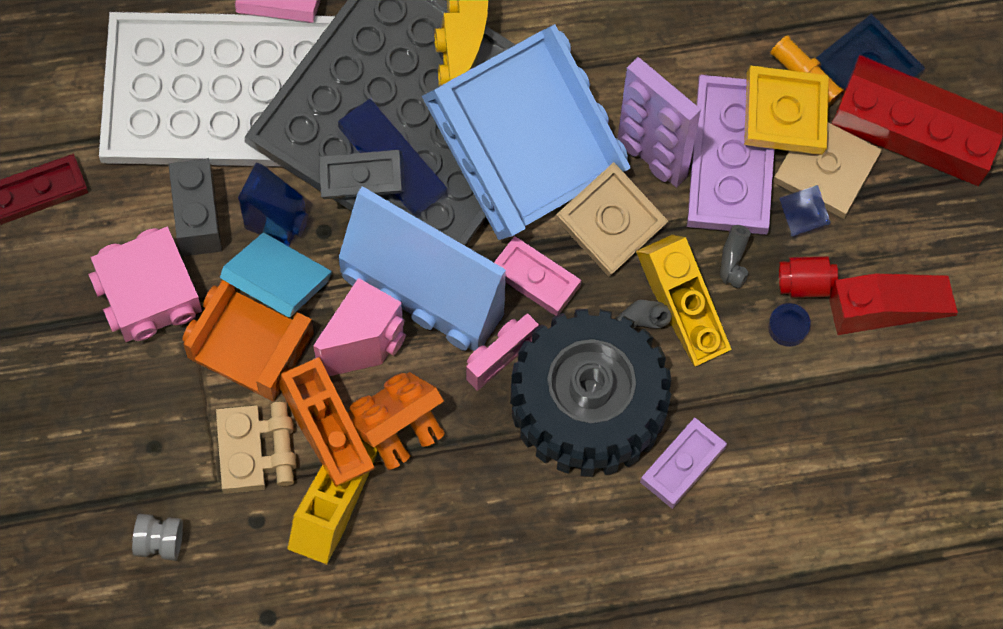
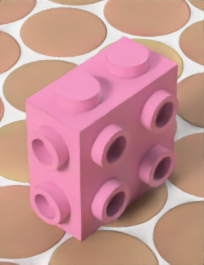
M168 226L160 230L157 228L148 229L140 233L135 240L122 245H108L102 248L97 255L90 257L95 271L88 274L97 297L106 295L110 307L103 309L112 332L121 330L125 342L133 339L135 341L148 339L156 334L158 329L170 324H185L191 321L197 313L202 312L198 295Z

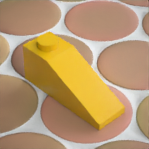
M362 441L372 463H374L378 454L376 447L373 448ZM322 465L294 514L287 550L327 564L345 531L369 472L336 487Z

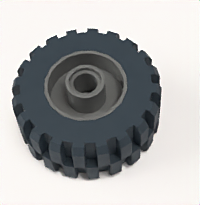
M588 309L575 310L574 318L567 319L564 313L553 317L551 328L548 329L545 325L541 324L532 332V342L525 341L518 352V362H515L513 366L510 404H512L514 425L521 428L520 438L527 447H532L533 445L536 447L537 458L545 464L551 458L556 460V470L567 474L570 467L580 468V476L593 477L594 469L603 468L604 474L608 475L616 473L620 463L624 462L627 467H630L639 461L642 451L649 452L656 442L657 434L662 432L671 398L669 390L672 382L670 369L664 368L666 357L661 347L652 348L653 336L646 329H642L639 333L634 330L635 321L626 316H623L621 321L611 319L612 311L600 309L599 316H589Z

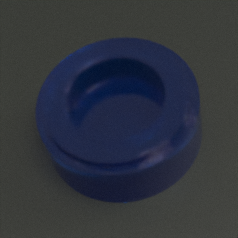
M792 303L782 304L771 314L768 323L769 334L780 345L787 347L799 345L806 339L811 326L810 317L806 310L799 305Z

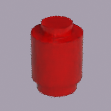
M829 256L789 257V261L779 262L780 294H790V298L830 297V289H832L835 280H838L837 264H830Z

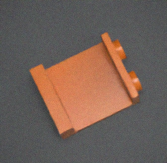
M222 280L218 287L215 285L211 287L203 303L205 308L198 321L193 319L189 323L183 334L182 341L184 342L183 345L187 358L274 402L280 392L281 374L295 367L314 334L312 319L297 312L292 320L236 292L233 285Z

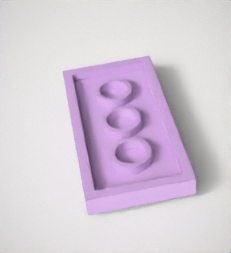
M637 57L627 67L618 139L630 155H638L647 162L651 172L663 182L668 180L677 188L688 176L701 109L642 59Z
M699 75L696 106L701 109L692 153L687 227L730 231L733 225H742L748 228L751 233L766 235L768 233L774 149L744 145L746 79Z

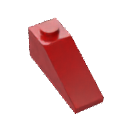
M875 273L835 280L829 297L837 335L952 317L958 314L948 275Z

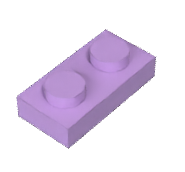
M694 418L641 477L640 483L673 509L726 449L727 443Z

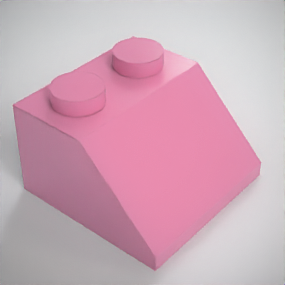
M358 278L313 345L315 358L320 357L328 375L334 376L381 365L388 354L394 356L402 346L406 336L403 333L405 320L402 318V303Z

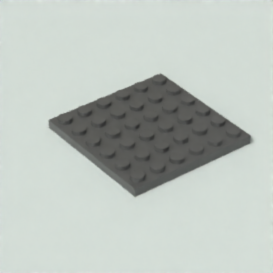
M347 0L245 135V143L319 191H321L319 156L400 150L403 152L405 193L378 196L464 246L468 245L486 219L481 206L422 98L424 94L439 87L438 65L444 64L442 52L436 53L434 32L435 28H441L443 15L448 13L447 1ZM485 26L475 67L516 44ZM356 197L336 198L333 200L352 211Z

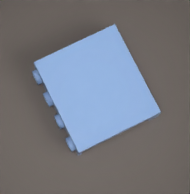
M555 24L422 96L498 240L514 236L526 229L525 226L575 198L613 162L623 172L631 168L627 161L628 155L624 145L619 139L614 137L608 125L609 118L607 112L601 104L595 101L589 89L590 82L588 76L583 69L576 65L570 53L571 46L569 40L564 33L557 29Z

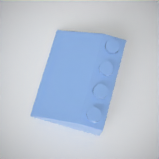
M363 186L357 193L339 254L340 272L344 280L353 286L357 279L360 278L402 303V309L412 314L411 318L418 325L428 330L434 327L446 334V339L452 345L461 350L469 348L475 351L484 345L504 315L506 270Z

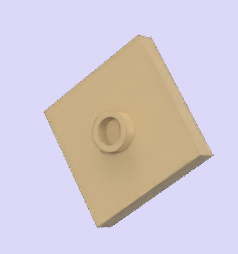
M827 122V149L823 155L789 151L776 173L773 183L845 219L877 162L882 149Z
M614 162L554 216L559 224L608 277L669 222Z

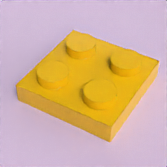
M750 66L746 76L744 145L823 155L827 149L828 75Z

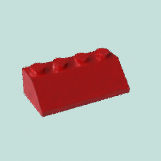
M859 55L831 122L832 125L854 136L976 186L980 185L990 171L1003 137V113Z

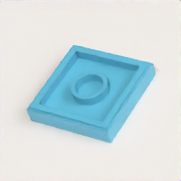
M263 232L223 266L220 278L290 318L328 283L332 271Z

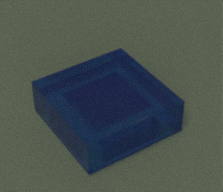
M818 185L779 198L792 237L831 224Z

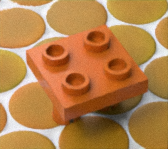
M411 372L393 376L386 381L383 390L372 397L364 396L356 400L349 407L350 411L347 412L360 439L373 448L376 447L386 468L389 470L400 466L397 459L400 458L405 463L410 458L409 452L406 451L396 434L407 425H411L423 447L435 443L432 436L439 440L445 434L431 412L433 408L444 402L436 387Z

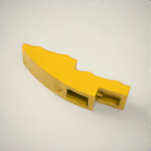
M447 0L448 13L443 15L441 28H435L434 32L436 53L442 52L444 64L438 65L439 86L475 67L487 20L488 0Z

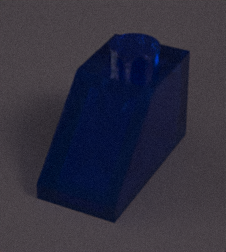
M256 162L238 196L244 227L259 235L264 232L289 247L294 235L300 236L308 221L309 214L305 210L304 197L264 165Z

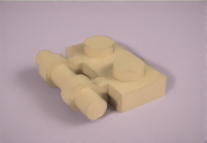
M286 402L272 403L270 405L271 418L264 421L259 419L258 405L216 409L223 494L265 490L264 474L276 472L278 486L294 484L293 470L297 467L296 454L291 452L290 434L293 433V419L288 417ZM273 437L274 454L263 457L261 438Z

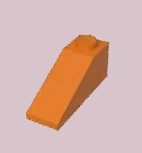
M320 357L282 373L280 390L298 426L334 485L338 487L374 470L375 467Z

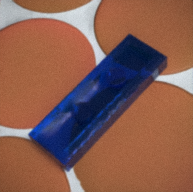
M368 99L338 121V128L360 153L400 150L403 152L405 193H397L396 196L413 216H416L446 194V186L371 99Z

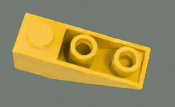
M670 235L637 250V256L649 285L658 302L667 305L672 315L670 324L693 366L696 367L732 350L686 237Z

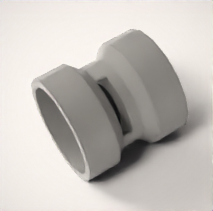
M138 514L133 532V556L147 557L159 551L162 559L176 561L181 548L183 520L181 518L169 517L161 524V521L156 520L153 515Z

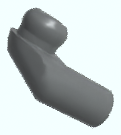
M733 225L730 229L723 247L719 275L725 285L730 283L735 288H741L749 275L746 268L739 266L751 235L750 230L742 225Z
M637 300L614 318V320L621 321L622 317L626 316L635 321L634 328L636 326L662 328L671 322L672 315L667 305L661 302Z

